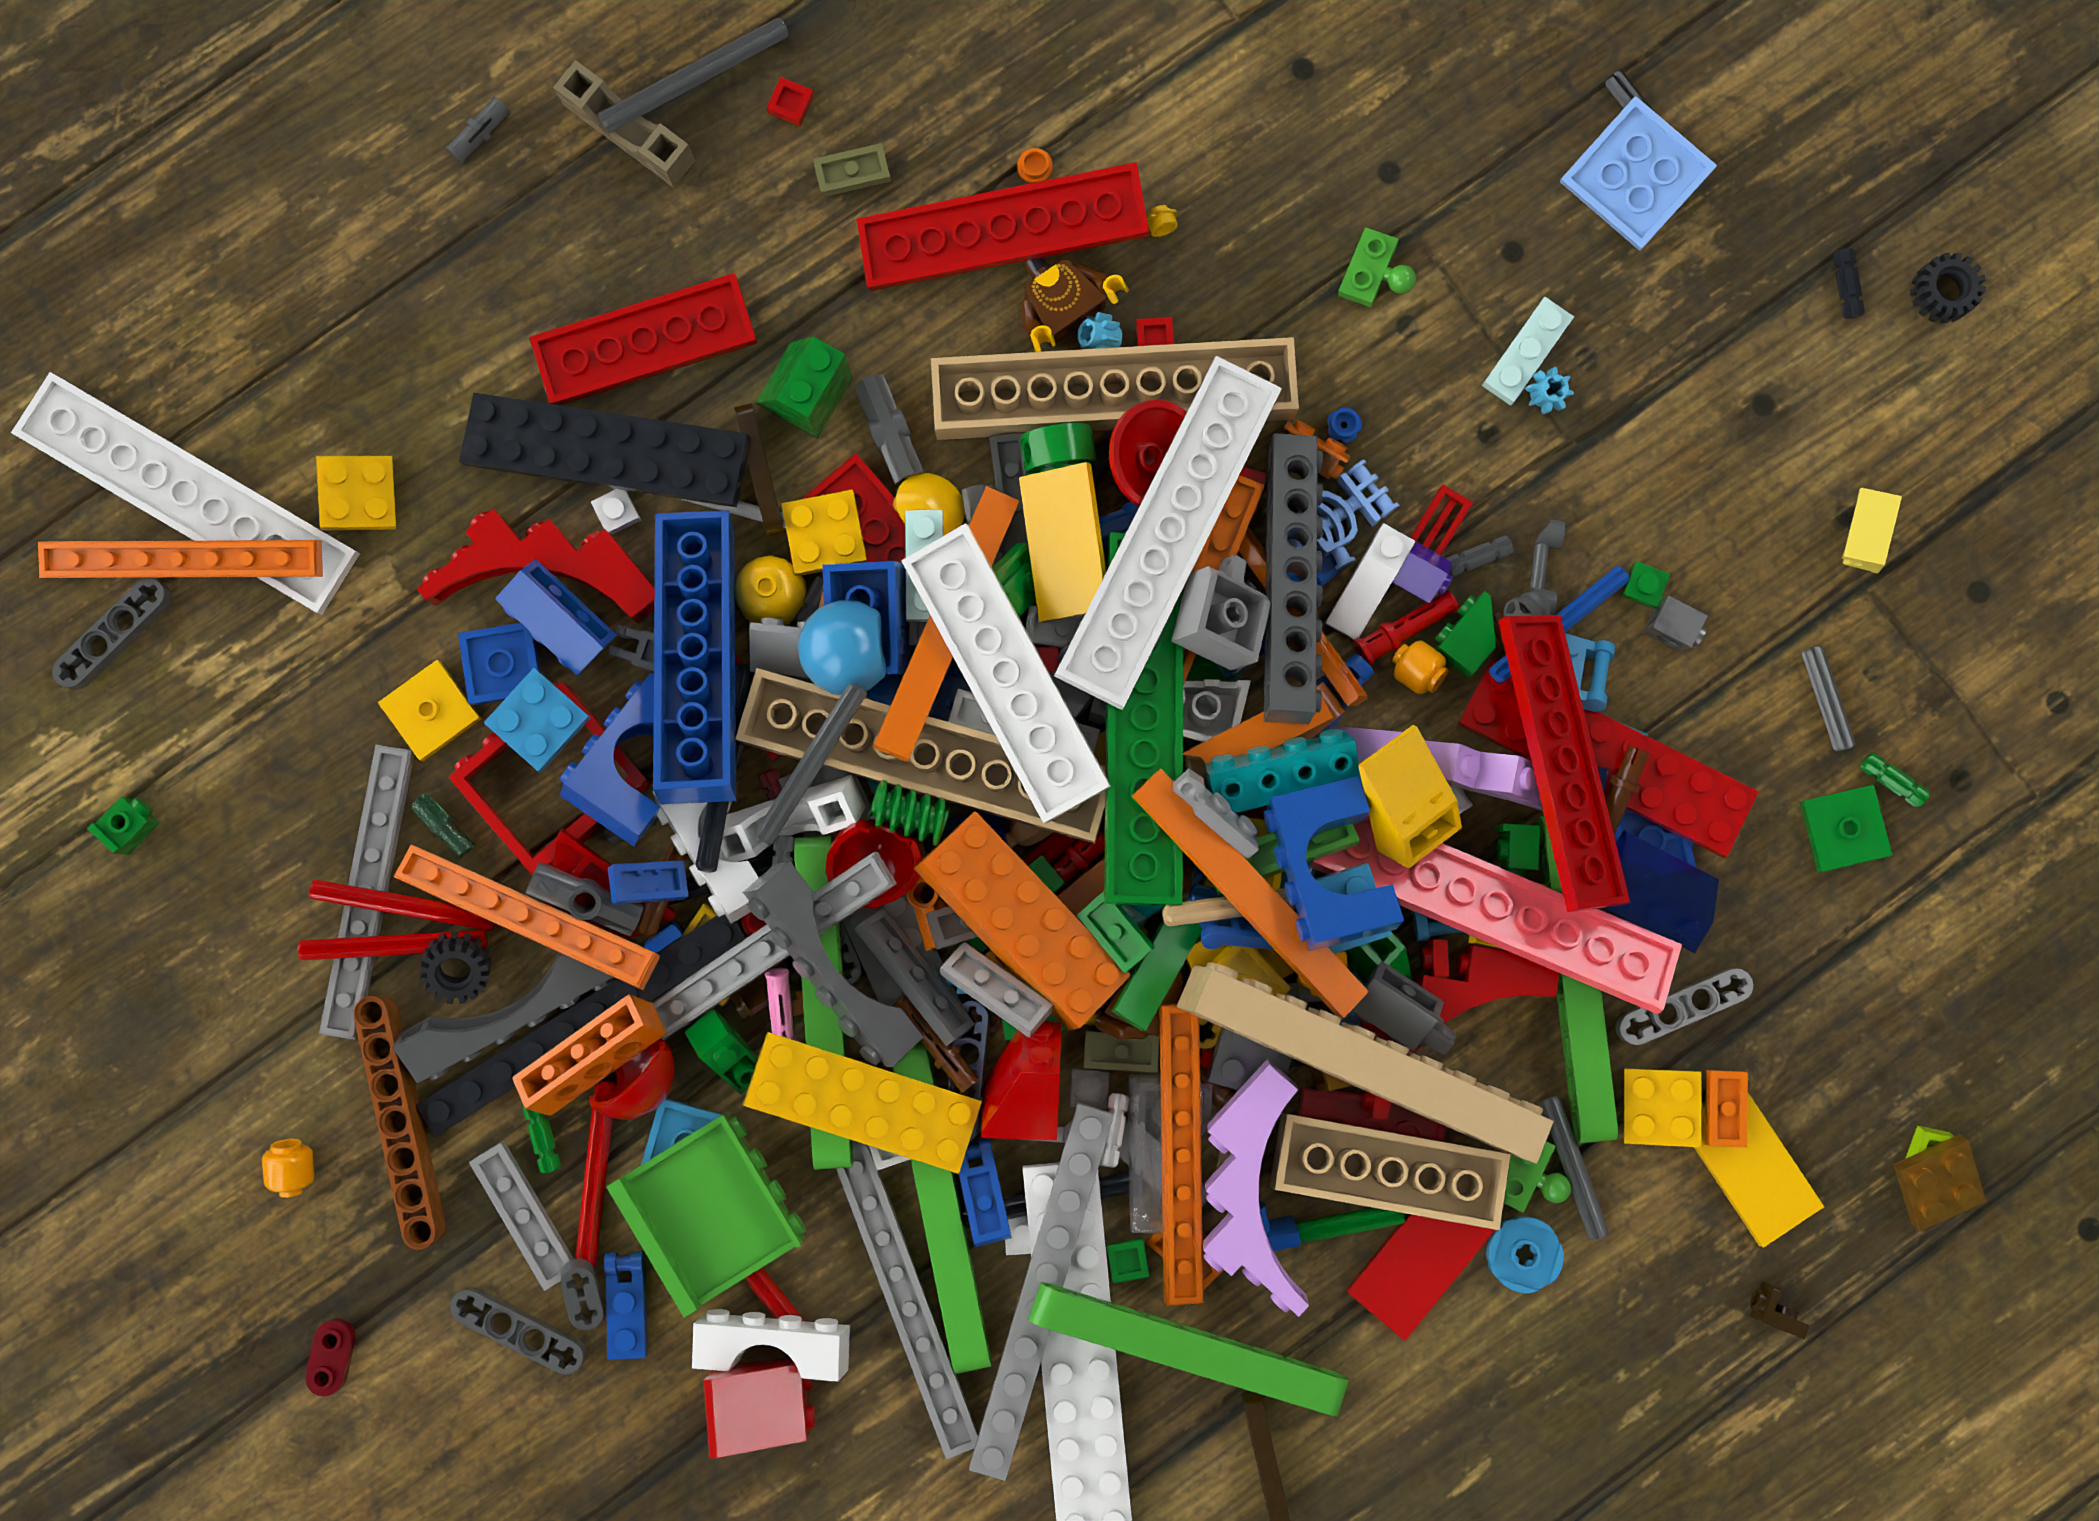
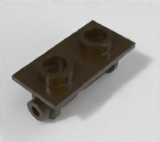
M791 955L773 967L789 970L790 990L795 986H800V980H802V976L793 966L795 960ZM765 973L729 996L737 1005L735 1008L743 1019L747 1016L753 1018L757 1012L769 1005Z

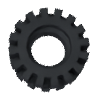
M1950 252L1944 253L1940 257L1937 256L1917 272L1918 275L1913 278L1911 283L1915 286L1910 289V296H1918L1912 303L1914 307L1922 305L1923 309L1918 312L1920 315L1924 316L1929 312L1931 313L1929 321L1935 322L1940 318V323H1948L1951 320L1954 322L1981 303L1983 298L1980 296L1985 293L1986 287L1980 286V284L1986 281L1985 274L1977 276L1976 273L1982 269L1979 264L1973 268L1969 265L1973 260L1971 257L1967 256L1960 260L1962 253L1956 252L1952 256H1950ZM1948 276L1957 283L1959 296L1956 300H1947L1938 292L1936 282L1939 277Z
M452 931L450 938H447L446 933L439 935L438 942L433 939L429 943L428 949H425L419 972L421 973L420 981L421 984L426 983L425 991L428 994L435 991L434 999L438 1001L441 1000L442 996H446L447 1004H453L454 998L459 999V1004L466 1003L468 995L473 1000L478 997V992H483L486 987L491 967V957H488L489 950L487 946L481 949L482 941L478 937L474 942H471V934L466 932L463 939L458 938L459 931ZM449 958L462 959L469 964L470 972L464 977H451L442 971L441 964Z

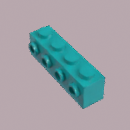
M1341 729L1325 730L1320 733V737L1307 740L1302 737L1291 738L1284 741V745L1271 749L1268 746L1253 747L1247 751L1248 754L1236 757L1230 754L1219 755L1212 758L1210 763L1205 764L1206 789L1212 794L1215 792L1221 794L1227 800L1234 813L1266 806L1269 804L1271 797L1357 776L1361 780L1356 742L1346 731Z

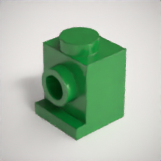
M121 796L96 823H91L87 829L113 854L130 855L157 827L159 822L151 815L153 809L145 801L138 797L133 799ZM125 819L126 823L124 827L121 828L119 824Z
M1504 823L1496 825L1495 833H1502V839H1498L1496 845V859L1501 861V868L1521 877H1527V871L1538 870L1540 826Z

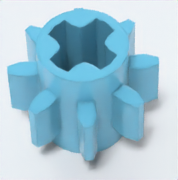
M1097 312L1096 317L1087 316V319L1081 323L1078 329L1080 348L1120 347L1122 342L1120 323L1112 321V315Z
M1557 367L1548 370L1546 375L1541 370L1534 373L1533 378L1536 383L1525 387V390L1530 392L1531 401L1529 406L1536 404L1541 407L1542 414L1550 412L1552 407L1557 411L1564 409L1566 404L1563 399L1574 394L1572 390H1569L1568 385L1571 377L1558 375ZM1551 387L1553 391L1548 395L1546 390Z

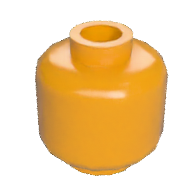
M1421 640L1412 643L1410 646L1403 644L1392 659V662L1396 664L1394 669L1395 679L1419 695L1428 691L1434 693L1443 683L1449 672L1446 668V657Z
M284 1139L272 1143L270 1149L262 1157L265 1187L270 1191L279 1192L280 1197L288 1198L300 1195L303 1192V1188L312 1184L315 1178L312 1149L302 1144V1141L299 1139Z

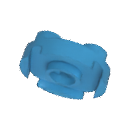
M1530 1216L1503 1219L1500 1224V1230L1494 1231L1486 1247L1488 1268L1491 1273L1504 1286L1520 1293H1533L1539 1291L1537 1289L1543 1288L1547 1284L1550 1285L1557 1279L1563 1266L1564 1252L1556 1234L1549 1225ZM1524 1244H1529V1251L1534 1253V1257L1532 1260L1526 1259L1524 1264H1519V1257L1515 1255L1516 1250L1522 1248Z

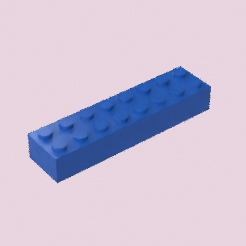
M729 510L655 514L653 790L661 805L736 801L734 527Z

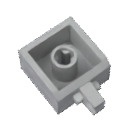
M1231 555L1229 558L1222 559L1218 570L1207 566L1190 573L1185 584L1171 641L1229 670L1258 661L1271 605L1268 596L1245 585L1246 560L1237 555Z

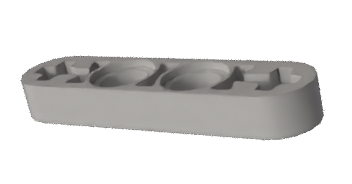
M1729 968L1668 994L1666 1003L1672 1004L1677 1012L1676 1019L1671 1024H1664L1657 1014L1641 1007H1636L1619 1016L1615 1025L1616 1034L1620 1040L1628 1044L1640 1045L1744 1001L1753 991V980L1749 973L1742 969ZM1730 976L1733 979L1741 980L1742 984L1737 987L1738 994L1735 991H1725L1719 994L1716 988L1729 985L1731 983ZM1697 989H1704L1710 997L1709 1005L1703 1010H1698L1692 1004V995ZM1630 1019L1634 1022H1643L1650 1019L1657 1028L1655 1031H1653L1652 1025L1639 1028L1638 1037L1626 1032V1029L1631 1026Z

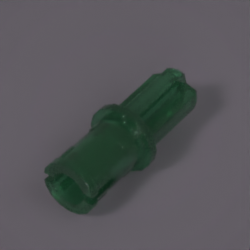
M425 793L413 802L412 810L432 830L430 835L433 838L438 837L454 854L457 860L466 856L475 847L476 844L455 823L456 818L453 815L448 816L429 794Z

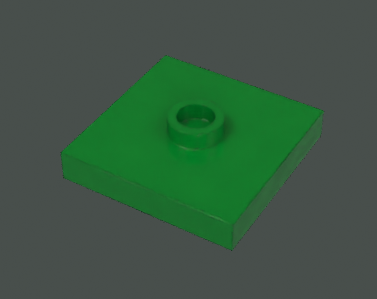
M1874 785L1799 802L1817 872L1893 856Z

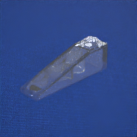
M1129 1075L1128 1147L1131 1232L1163 1233L1160 1075ZM1200 1081L1201 1139L1203 1134L1207 1133V1124L1211 1121L1213 1085Z

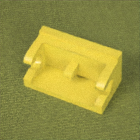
M1860 488L1842 559H1844L1843 564L1873 573L1880 572L1885 566L1902 496Z

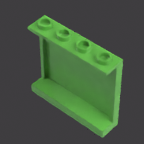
M729 1111L606 1187L684 1318L696 1311L702 1304L792 1248L799 1247L805 1241L803 1233L806 1232V1228L796 1212L790 1214L783 1202L787 1199L784 1190L777 1180L770 1181L764 1171L767 1163L763 1155L756 1147L751 1149L744 1137L748 1135L745 1125L737 1115L732 1117Z

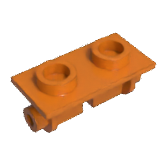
M1296 420L1295 424L1288 421L1284 426L1286 430L1290 431L1289 434L1314 436L1315 429L1302 421ZM1317 437V450L1323 452L1321 472L1317 473L1327 479L1332 477L1337 480L1344 469L1343 466L1338 464L1339 461L1342 460L1347 463L1350 455L1345 453L1347 447L1328 437L1325 442Z

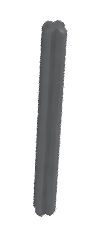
M776 18L599 113L601 124L608 132L616 130L787 38L788 29L781 18Z

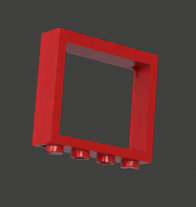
M562 681L558 684L553 682L559 690L591 717L585 726L593 735L595 734L600 737L606 730V727L568 684ZM493 732L483 740L482 745L484 747L475 755L468 754L455 764L454 769L456 771L448 778L530 874L533 875L539 861L552 866L557 838L534 857L469 781L509 747L506 742ZM621 745L614 750L613 759L628 775L624 781L642 793L653 782ZM584 814L565 831L584 843L603 825L587 814Z

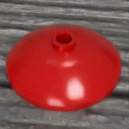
M1149 400L1138 403L1120 417L1112 432L1109 445V461L1113 477L1122 493L1139 507L1187 414L1183 408L1172 402ZM1143 453H1144V454L1146 455V457H1147V462H1146V464H1145V462H1144V460H1143Z

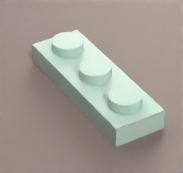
M1544 297L1482 386L1511 406L1574 316Z
M905 510L907 558L943 537V511ZM906 571V621L927 622L930 613Z

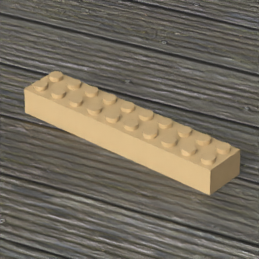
M1294 337L931 358L937 440L983 438L1019 432L1026 433L1037 428L1065 423L1088 424L1091 426L1092 431L1111 430L1128 409L1138 403L1149 400L1169 401L1188 412L1216 356L1282 388L1266 421L1294 420L1299 409Z
M756 668L735 740L748 746L801 760L841 695L831 694L812 683ZM868 699L863 700L822 767L879 783L884 779L887 780V785L895 787L897 784H900L903 790L910 791L913 788L917 794L924 795L928 793L931 798L939 799L941 797L945 799V802L1096 844L1105 813V791L1050 822L1043 823L996 735L927 716L908 762L875 749L873 745L890 705ZM1100 765L1104 774H1106V766Z
M1210 962L1207 963L1206 967L1194 965L1177 1008L1502 1152L1537 1164L1554 1122L1541 1116L1543 1108L1524 1100L1520 1101L1512 1098L1509 1093L1496 1087L1476 1082V1078L1465 1073L1442 1067V1063L1423 1055L1419 1056L1411 1053L1409 1048L1390 1040L1385 1041L1378 1037L1374 1040L1376 1034L1362 1027L1352 1026L1344 1022L1340 1026L1339 1024L1342 1019L1323 1010L1318 1011L1310 1007L1306 1011V1002L1277 992L1273 996L1271 995L1272 987L1254 979L1249 980L1242 977L1239 981L1236 979L1239 973L1220 964L1215 965Z

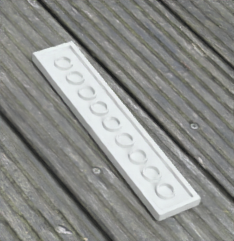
M1218 356L1215 357L1054 677L1123 710L1282 388Z
M51 372L11 432L194 541L322 540L323 577H257L318 614L322 615L360 555L357 551Z
M1059 1162L1023 1166L1031 1257ZM1097 1171L1063 1287L1111 1302L1099 1175ZM1050 1330L1041 1365L1056 1521H1132L1116 1350Z

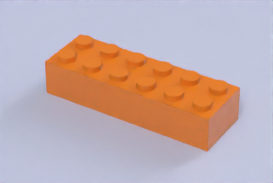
M976 811L966 817L914 867L915 871L1022 983L1053 1004L1051 1014L1068 1031L1081 1028L1131 976L1129 972L1124 974L1091 932Z

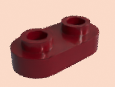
M331 1319L320 1325L314 1334L305 1381L308 1389L317 1396H330L339 1391L347 1381L356 1333L353 1326L344 1319ZM329 1334L336 1336V1346H331L328 1343L327 1337ZM321 1371L326 1372L329 1376L327 1384L319 1379Z

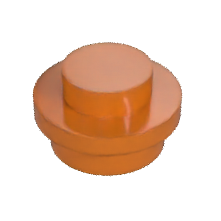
M1031 148L1020 155L1017 169L1020 177L1025 182L1035 183L1045 181L1050 177L1053 163L1046 151L1039 148Z

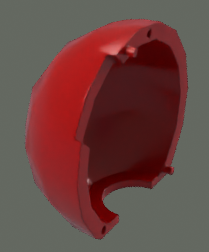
M861 819L837 833L826 856L825 874L828 882H830L873 852H878L897 884L862 908H879L881 905L898 900L909 890L912 892L920 878V875L914 869L922 861L917 843L911 835L905 837L904 829L898 827L894 833L890 832V823L887 821L880 828L875 826V819H868V821L867 819Z
M660 1038L616 1069L617 1084L615 1089L610 1093H605L598 1089L593 1096H589L591 1107L605 1117L621 1120H633L648 1115L668 1097L674 1081L675 1062L671 1049L666 1042Z

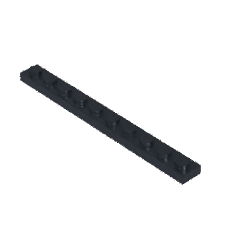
M725 914L721 917L715 916L657 953L660 958L644 990L615 979L603 989L596 991L417 1104L419 1112L434 1137L441 1135L514 1089L516 1086L512 1077L628 994L652 1002L748 938L738 920L730 923Z

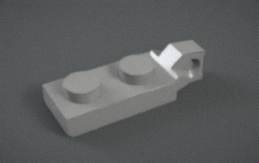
M1187 769L1186 772L1172 783L1173 791L1193 807L1194 814L1245 858H1250L1259 850L1256 838L1257 829L1246 816L1242 815L1239 817L1236 815L1221 794L1217 792L1212 794L1207 790L1203 777Z

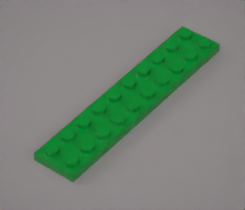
M1110 532L1108 536V568L1126 533ZM1183 589L1123 710L1106 702L1105 775L1111 787L1105 790L1104 904L1182 905L1183 851L1138 804L1132 795L1159 769H1162L1173 782L1183 774V647L1171 642L1183 597Z

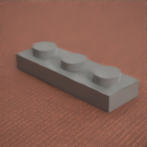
M965 942L958 947L940 968V975L1029 1038L1053 1011V1004Z

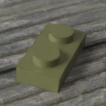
M882 143L813 159L822 198L891 182Z
M1085 1031L1083 1068L1158 1073L1159 1036L1149 1034L1144 1039H1117L1103 1031Z

